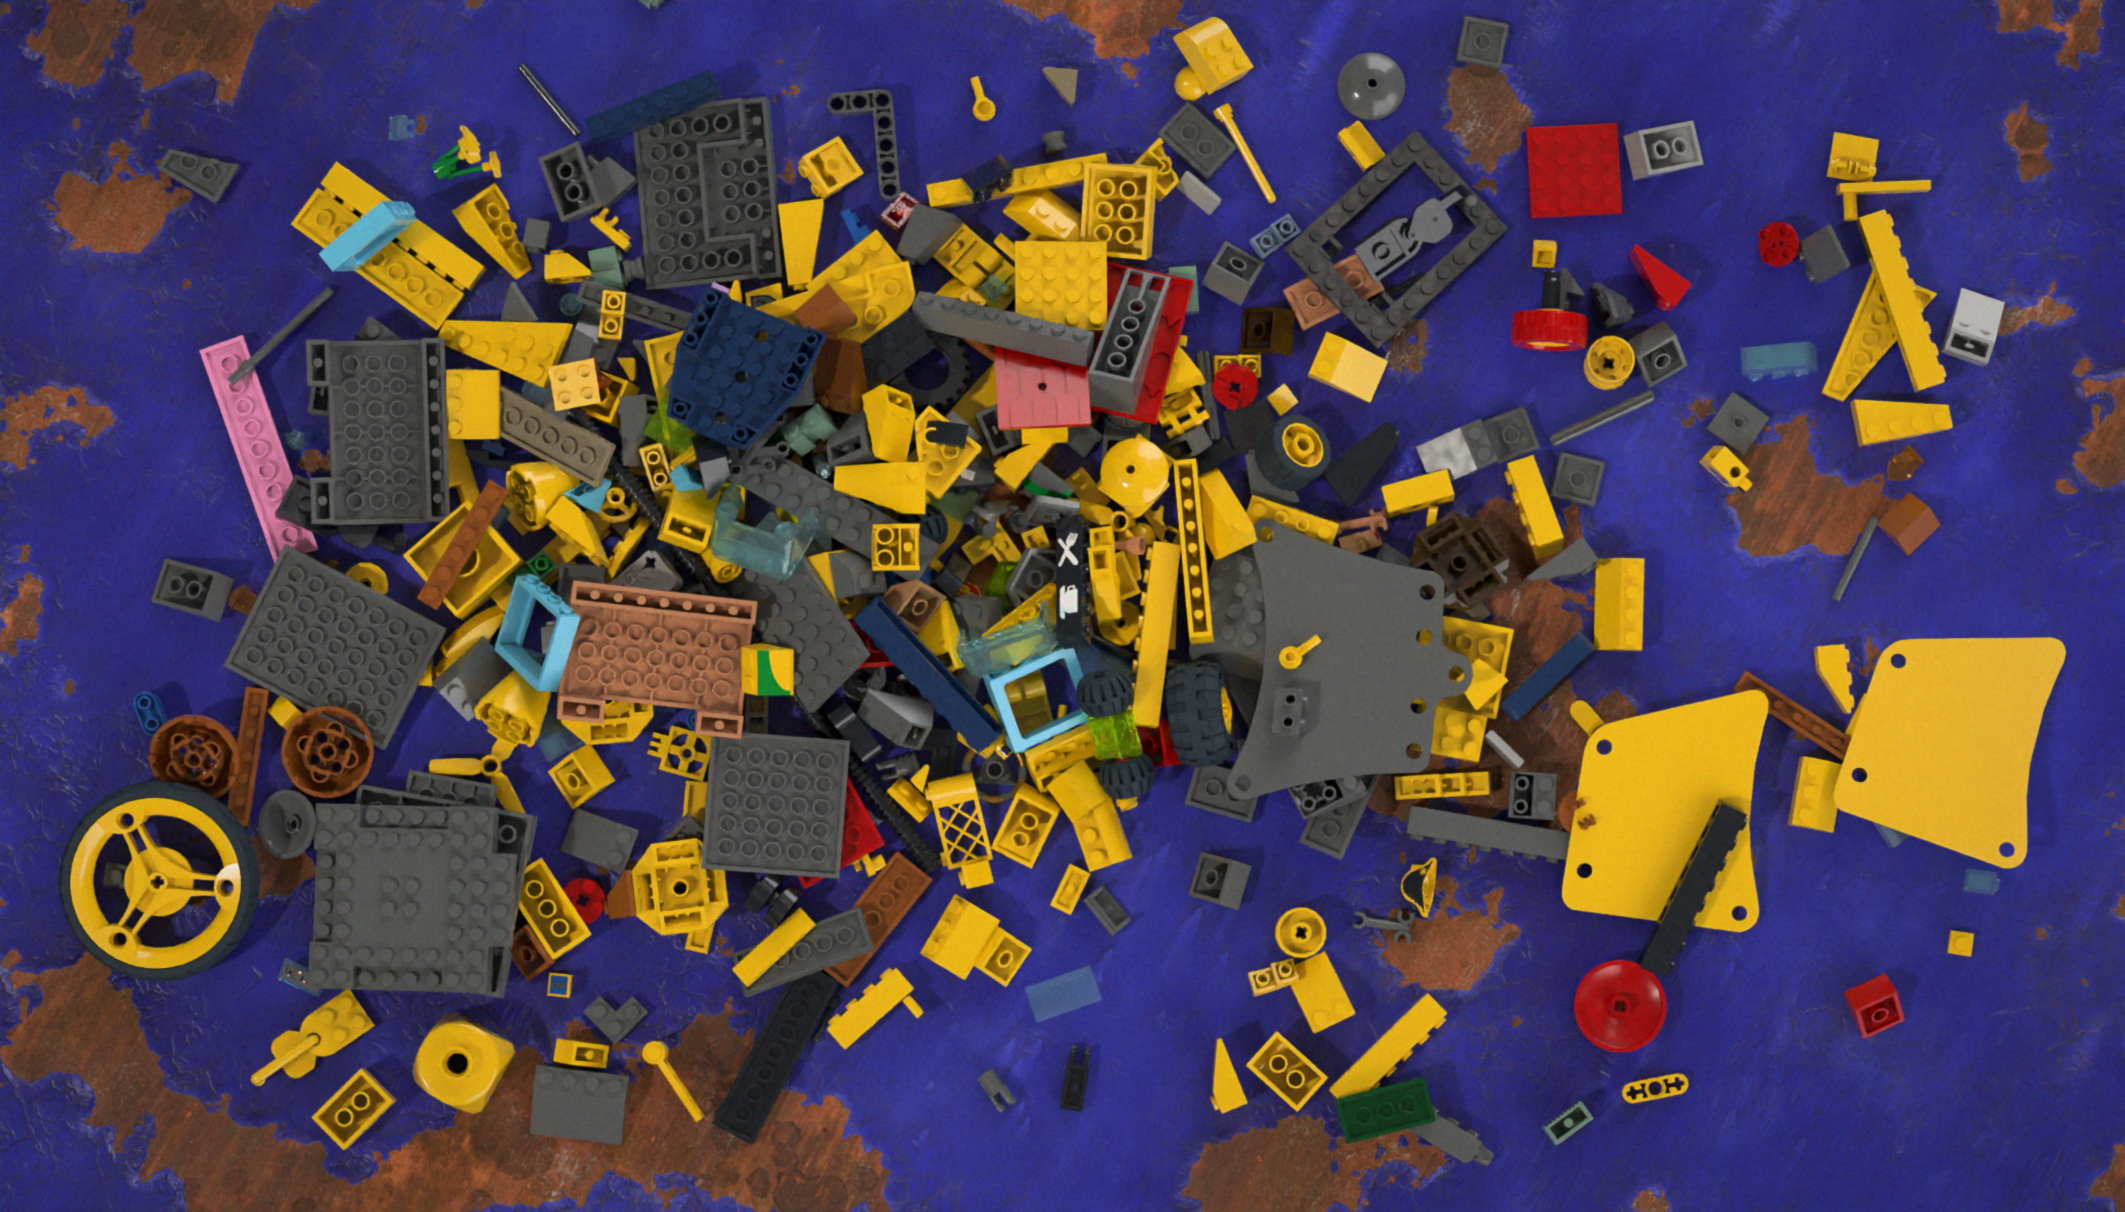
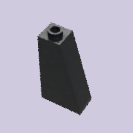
M1387 422L1382 424L1330 463L1327 470L1321 474L1346 509L1354 503L1400 441L1398 438L1400 433L1393 424L1389 425Z

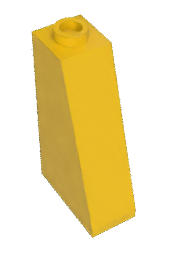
M823 199L778 204L789 288H794V291L807 290L805 285L813 280L825 208Z

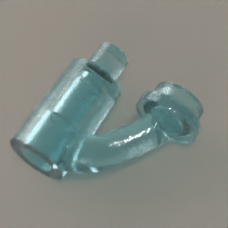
M823 455L814 457L812 465L817 476L822 479L831 476L834 479L835 469L829 467L828 459Z

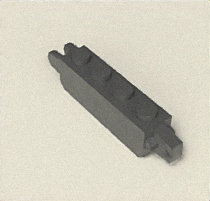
M1433 1107L1436 1122L1408 1129L1463 1163L1474 1160L1488 1166L1494 1156L1491 1151L1481 1144L1482 1141L1478 1139V1133L1469 1128L1465 1132L1458 1127L1460 1124L1458 1121L1449 1116L1446 1119L1439 1116L1440 1111Z

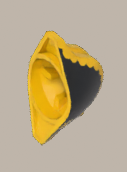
M1430 858L1424 865L1412 864L1411 870L1404 875L1401 882L1403 896L1408 901L1414 903L1425 918H1428L1434 895L1437 868L1436 858Z

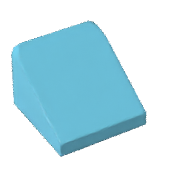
M680 464L670 473V477L678 491L703 488L696 470Z

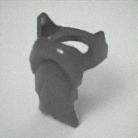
M1006 499L988 500L974 505L972 512L964 515L962 521L969 524L978 535L984 538H991L996 535L995 517L1007 513V511L1020 510V506ZM980 517L988 521V523L983 525L982 528L980 525Z

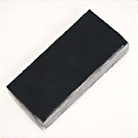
M1223 436L1198 455L1188 459L1196 458L1199 476L1235 457L1236 453L1226 437Z

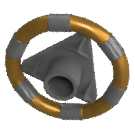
M972 749L967 751L963 759L962 774L971 772V762L976 755V752ZM996 752L984 761L973 777L975 783L1010 785L1014 787L1000 795H989L976 787L980 801L998 804L1007 802L1015 797L1023 782L1026 783L1028 778L1027 760L1023 752L1016 754L1012 752L1019 762L1017 783L1006 761Z

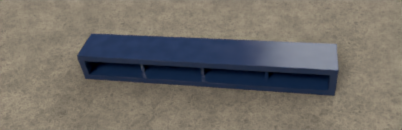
M879 595L859 610L853 619L858 628L872 639L873 644L887 655L889 661L903 672L904 677L919 689L920 694L934 705L935 710L950 722L951 727L965 738L966 743L971 748L980 753L998 739L1003 727Z

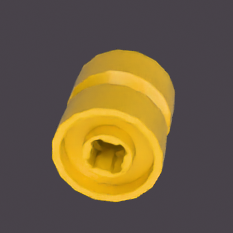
M718 539L707 544L702 552V558L711 569V573L717 582H729L740 574L742 565L735 554H733L726 540Z

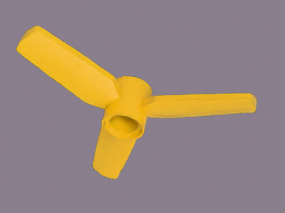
M1167 481L1166 487H1165V489L1163 490V492L1161 493V495H1162V494L1164 493V491L1169 487V482H1168V481ZM1069 498L1068 500L1080 502V509L1076 515L1082 514L1086 520L1103 526L1110 525L1114 528V531L1119 532L1118 541H1128V539L1134 536L1131 529L1135 526V518L1141 517L1157 499L1144 506H1126L1124 511L1116 512L1109 507L1075 498ZM1122 515L1126 519V524L1123 528L1119 525V518ZM1124 550L1136 581L1141 580L1139 556L1132 555L1127 550Z
M497 739L492 747L491 755H486L481 761L475 758L432 759L430 761L429 771L431 774L475 776L483 773L485 778L491 780L492 785L499 786L497 797L505 810L526 814L508 777L502 773L501 762L509 758L515 746ZM496 763L497 768L493 772H488L485 770L486 765Z

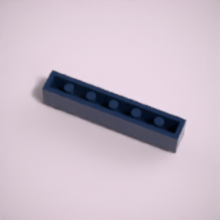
M707 70L587 117L584 120L591 140L599 146L724 96L717 76L711 70Z

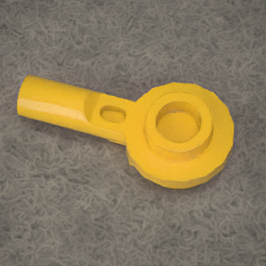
M973 77L970 79L976 97L973 114L978 120L988 121L995 115V105L985 97L979 77Z
M1317 634L1298 648L1293 646L1284 648L1279 655L1281 665L1286 669L1297 668L1302 662V655L1321 643Z

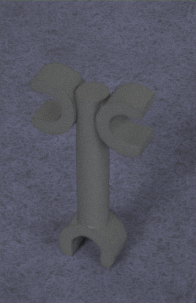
M1399 910L1396 916L1399 922L1370 918L1363 912H1355L1354 915L1361 916L1363 921L1360 925L1353 924L1354 928L1361 929L1369 926L1397 931L1393 936L1395 943H1397L1398 936L1401 934L1406 937L1405 944L1409 945L1411 942L1409 930L1410 923L1414 920V913L1410 912V918L1405 921L1401 917L1402 911Z

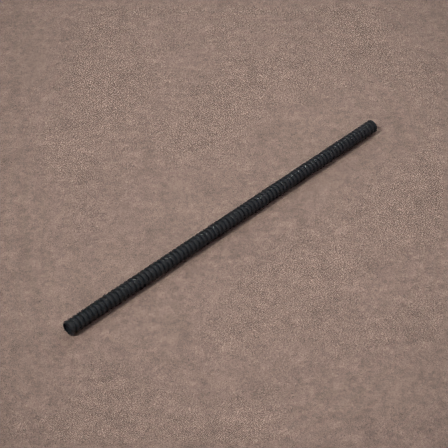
M582 406L569 409L566 419L568 418L577 425L604 438L603 432L600 433L598 431L599 427L594 426L595 422L589 420V415H585L586 411L581 410ZM615 449L607 468L609 469V474L614 476V481H618V486L623 487V492H627L626 496L632 498L631 502H635V507L641 510L640 514L645 515L644 519H648L650 521L649 525H653V530L658 531L659 534L666 512L661 511L662 507L660 505L657 506V501L652 499V494L649 495L647 493V488H643L644 484L638 482L639 478L634 477L635 473L630 471V467L623 466L621 455H617V450ZM666 542L667 548L672 549L671 553L676 554L675 558L680 559V564H684V569L689 570V575L694 577V582L702 583L710 596L733 598L732 595L729 596L727 594V589H723L724 585H720L710 572L711 569L705 566V561H701V556H697L696 552ZM753 627L750 645L763 643L757 634L758 631ZM795 691L794 695H787L786 698L788 700L791 699V704H795L796 711L799 710L801 712L800 716L806 718L804 721L810 723L809 727L814 728V733H818V738L844 739L843 736L840 737V732L834 729V724L831 725L829 723L831 722L830 719L827 720L825 718L826 714L821 713V708L814 713H809ZM850 747L849 777L854 779V784L857 783L859 785V790L862 789L864 791L862 794L867 795V800H871L872 807L875 806L877 808L876 812L881 813L880 817L886 819L884 822L890 824L889 828L894 829L893 833L895 835L898 834V839H902L903 846L906 845L908 847L907 851L912 852L911 856L917 858L915 861L921 863L920 867H924V872L926 874L931 873L941 865V859L938 860L936 858L938 855L932 853L933 849L927 847L929 844L927 842L924 843L923 837L920 838L919 831L916 832L914 830L915 826H911V821L905 819L906 815L901 814L902 810L897 809V804H893L892 797L889 798L887 796L888 793L883 791L884 787L878 785L880 782L874 780L875 776L870 775L871 771L869 769L866 770V765L861 763V758L858 759L856 757L857 753H853V748Z

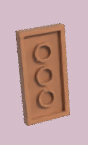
M1356 254L1334 264L1332 267L1362 300H1367L1385 290L1380 280L1376 283L1371 280ZM1309 278L1283 290L1291 309L1295 311V317L1303 331L1341 313Z

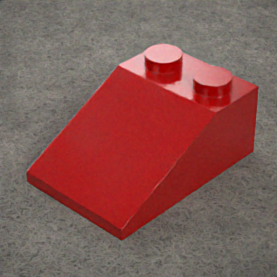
M1635 244L1628 255L1649 295L1656 301L1654 305L1662 311L1668 310L1671 312L1691 286V283Z

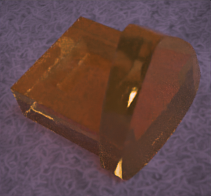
M1908 445L1898 455H1894L1891 458L1887 468V478L1892 481L1908 480L1914 476L1913 472L1924 460Z
M242 584L231 593L228 605L230 609H236L249 616L258 595L248 590V586Z

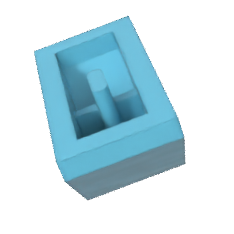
M603 478L600 487H594L582 481L580 485L563 495L578 506L599 514L611 486V480Z

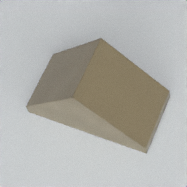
M1045 67L1042 69V74L1072 108L1075 105L1078 70Z

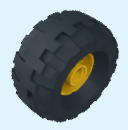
M1209 660L1179 664L1177 668L1171 669L1167 675L1166 705L1171 738L1179 761L1184 765H1191L1193 768L1223 764L1225 760L1233 757L1236 749L1235 714L1225 670L1219 663H1211Z

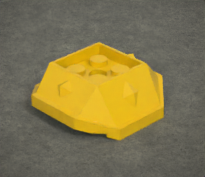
M612 700L611 703L605 704L603 724L562 719L561 723L587 745L634 742L654 717L653 705Z
M697 838L651 844L632 870L636 915L661 936L708 930L729 906L725 870L701 869L703 843ZM685 884L687 886L686 892L681 895L676 894V886Z

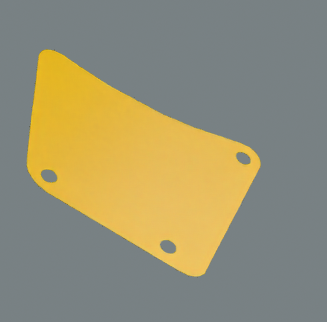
M2048 637L1907 639L1890 645L1883 651L1877 662L1833 793L1836 806L1841 811L2004 869L2014 868L2021 864L2027 853V788L2030 762L2045 705L2065 660L2066 650L2064 644L2058 639ZM1894 654L1903 655L1906 659L1905 666L1902 668L1893 667L1891 657ZM1863 768L1867 772V779L1861 783L1854 781L1852 778L1854 769ZM2008 842L2014 846L2015 851L2011 857H2004L2000 854L1999 847L2002 843Z
M1749 690L1605 724L1592 734L1584 750L1576 798L1578 800L1583 797L1586 805L1580 806L1579 809L1574 811L1563 879L1562 898L1567 907L1572 910L1657 921L1712 811L1720 799L1743 810L1747 814V824L1742 831L1739 830L1735 838L1737 843L1731 852L1728 851L1725 857L1727 860L1722 872L1718 871L1715 877V887L1712 892L1707 893L1704 899L1706 903L1700 913L1697 912L1694 918V926L1734 932H1743L1753 927L1759 916V904L1751 861L1749 821L1755 762L1768 714V699L1763 692ZM1606 739L1611 742L1612 749L1608 754L1602 755L1597 751V744L1599 741ZM1592 814L1596 824L1590 825L1587 830L1580 829L1577 822H1585L1583 818L1586 817L1588 820L1590 819L1589 815ZM1582 863H1587L1592 867V874L1587 878H1581L1577 874V868ZM1736 906H1743L1747 910V916L1745 919L1737 921L1732 917V910Z

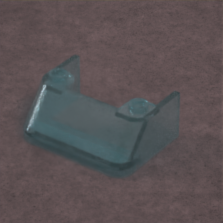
M731 482L714 512L710 550L716 559L776 579L783 580L789 578L819 529L812 507L807 506L798 524L783 522L775 528L772 534L735 521L744 502L736 483Z
M1046 600L1041 602L1039 617L972 641L968 640L964 629L960 630L956 651L970 675L983 678L989 675L991 671L1040 654L1046 656L1053 653L1058 643L1056 640V625Z

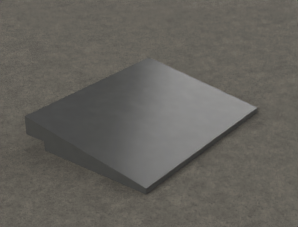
M760 97L712 101L633 132L647 291L709 286L713 282L719 285L732 284L734 280L743 283L785 279L770 99Z

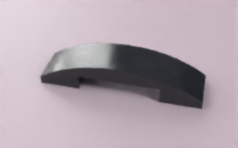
M466 450V455L475 462L499 471L508 472L511 470L512 465L528 463L522 461L491 460L492 453L490 451ZM536 455L534 457V462L546 461Z

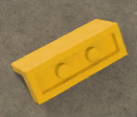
M1446 469L1385 485L1381 488L1388 518L1429 508L1430 505L1436 506L1454 501V491Z

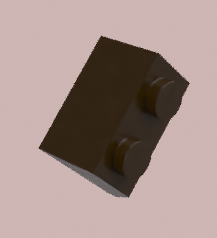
M1280 307L1243 308L1240 353L1274 357L1291 356L1295 311Z

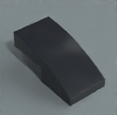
M927 421L926 429L930 427L936 428V430H930L926 433L925 438L928 442L965 449L969 425L943 421Z

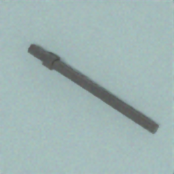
M328 287L250 359H245L239 365L240 368L227 379L230 384L234 386L242 377L254 371V366L334 293Z

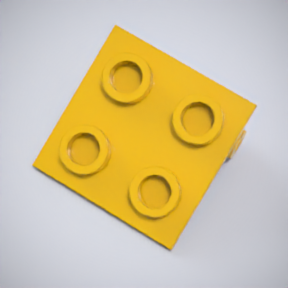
M1834 132L1827 177L1860 183L1872 182L1873 176L1876 173L1875 162L1879 140Z
M594 358L548 367L549 371H547L551 382L555 411L601 402Z

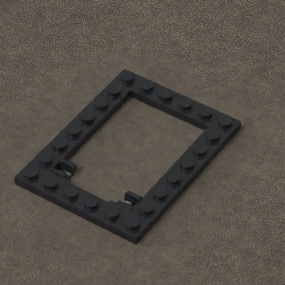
M1416 130L1406 137L1283 250L1375 350L1379 349L1508 230V227L1478 196V202L1474 206H1467L1464 198H1460L1452 205L1475 229L1397 301L1394 302L1385 291L1379 294L1371 303L1366 299L1362 300L1332 268L1334 264L1330 260L1343 249V246L1333 236L1411 164L1414 163L1443 195L1458 185H1464L1476 195ZM1326 242L1331 246L1327 251L1322 248ZM1383 304L1388 307L1385 312H1382L1379 308Z

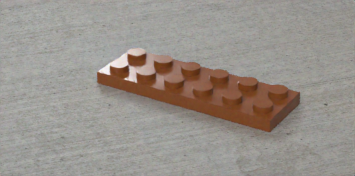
M896 852L851 908L854 909L859 906L862 908L875 951L824 970L847 988L933 879L899 852Z

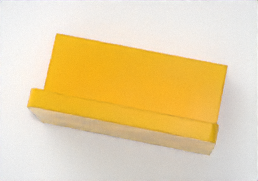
M1356 121L1347 129L1344 128L1337 135L1339 141L1363 172H1366L1385 157V153L1360 121Z

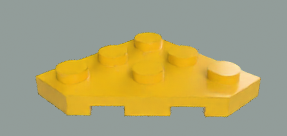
M928 406L914 422L918 462H926V491L939 501L982 451V447L969 436L966 438L965 449L928 442L925 438L926 433L930 430H936V428L930 427L926 429L927 421L950 422L931 406Z
M640 516L633 526L635 529L630 528L623 538L625 541L622 542L620 540L613 549L615 556L612 555L608 560L611 567L607 571L605 570L604 584H609L618 577L625 564L628 563L643 537L646 536L647 529L651 528L648 519L645 520Z

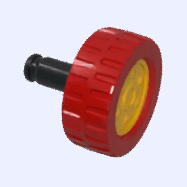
M1555 270L1544 271L1541 309L1519 311L1513 314L1511 343L1518 348L1537 351L1566 352L1582 350L1587 344L1588 319L1582 314L1560 310L1561 272Z

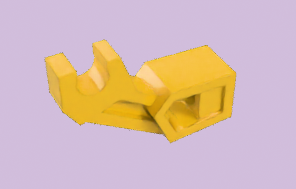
M1160 505L1157 511H1152L1149 508L1144 513V518L1147 519L1159 541L1169 543L1167 540H1164L1165 531L1169 530L1170 533L1176 534L1171 544L1181 545L1180 531L1170 525L1166 527L1162 521L1164 506Z

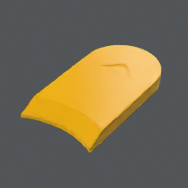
M1578 700L1571 705V716L1589 736L1598 726L1605 724L1585 701Z

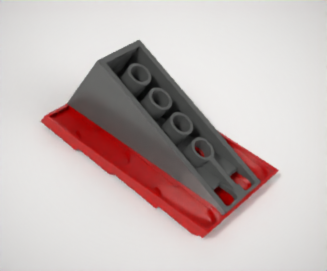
M1107 262V323L1103 333H1094L1093 355L1087 364L1090 410L1157 425L1191 299L1194 280Z

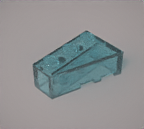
M1809 341L1741 348L1742 374L1749 377V380H1762L1763 376L1771 375L1772 378H1783L1787 374L1804 376L1808 375V373H1818L1817 348L1815 344Z

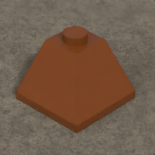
M632 870L624 871L608 894V901H604L605 915H609L610 919L637 916Z

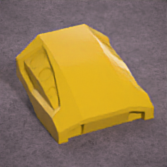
M872 524V571L920 570V524Z

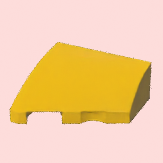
M1160 137L1134 163L1136 165L1158 166L1156 199L1159 202L1179 183L1177 174L1172 169L1171 159L1169 156H1166L1163 149V139Z

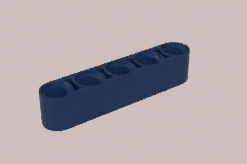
M1579 631L1508 696L1499 707L1515 723L1596 647Z

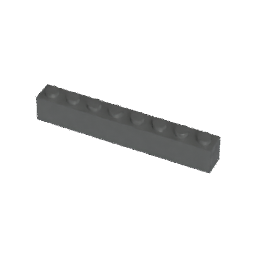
M919 291L912 303V314L923 329L1083 367L1087 366L1093 355L1094 332L1083 328H1075L951 297L935 295L930 292Z
M1409 806L1405 830L1406 834H1410V839L1423 841L1424 837L1433 838V843L1445 845L1446 840L1453 841L1456 847L1469 848V844L1476 845L1479 851L1491 852L1492 848L1501 850L1500 854L1514 856V852L1523 853V858L1536 860L1537 856L1546 857L1545 862L1559 864V860L1567 861L1571 836L1569 832L1416 806Z

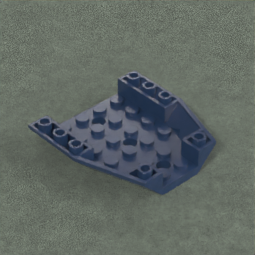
M707 285L677 344L666 416L689 430L730 448L748 450L798 397L828 335L808 326L806 329L735 301L727 293ZM762 332H767L768 338L764 342H758V335ZM748 373V378L745 382H737L739 374ZM723 413L727 414V421L723 424H718L717 417Z

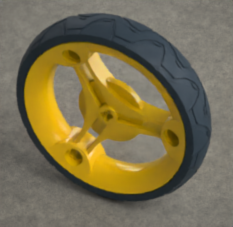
M150 781L129 785L112 792L98 801L83 815L69 836L63 851L59 870V891L63 912L69 927L81 945L95 959L108 968L125 976L146 981L167 982L185 979L200 974L222 961L223 958L235 949L247 932L256 911L260 890V872L256 852L248 833L237 817L220 801L204 791L181 783ZM126 813L133 816L134 822L131 826L124 822ZM164 815L176 817L193 824L213 842L220 854L224 868L218 875L194 871L182 854L171 848L158 847L149 835L144 823L149 816ZM138 829L147 847L142 852L131 831ZM116 833L123 834L132 855V861L127 867L124 879L125 890L130 902L120 922L109 924L96 900L94 869L104 844ZM159 876H161L160 880H164V884L160 885V887L157 886L159 883H155V879L159 878ZM195 879L214 880V890L195 889ZM225 880L232 882V892H227L224 889L223 883ZM208 895L216 897L221 906L219 912L211 924L195 938L171 947H149L142 945L138 933L151 916H166L175 913L186 905L191 896ZM137 908L144 912L134 929L125 924ZM118 933H123L126 936L125 944H120L117 941Z

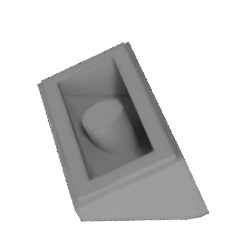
M1189 171L1184 173L1176 186L1177 189L1208 215H1211L1221 204V198Z

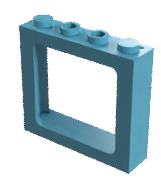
M381 201L318 254L333 272L356 271L417 220L414 216L416 212L408 202Z
M533 574L516 576L494 650L537 691L557 692L580 617L573 611L572 607L562 601L560 596L554 594L549 586L542 583L538 576ZM536 599L557 618L542 667L522 647Z
M1056 641L1027 654L1016 666L1007 663L982 675L999 723L1003 727L1002 731L1007 745L1015 754L1025 752L1037 743H1045L1050 740V737L1064 734L1070 731L1072 727L1086 724L1094 718L1085 714L1080 708L1021 736L1004 690L1005 684L1062 658L1065 659L1076 690L1078 682L1084 676L1074 648L1064 650L1059 642Z

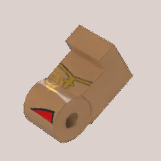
M1378 528L1373 533L1369 529L1337 540L1340 549L1356 554H1361L1383 545Z

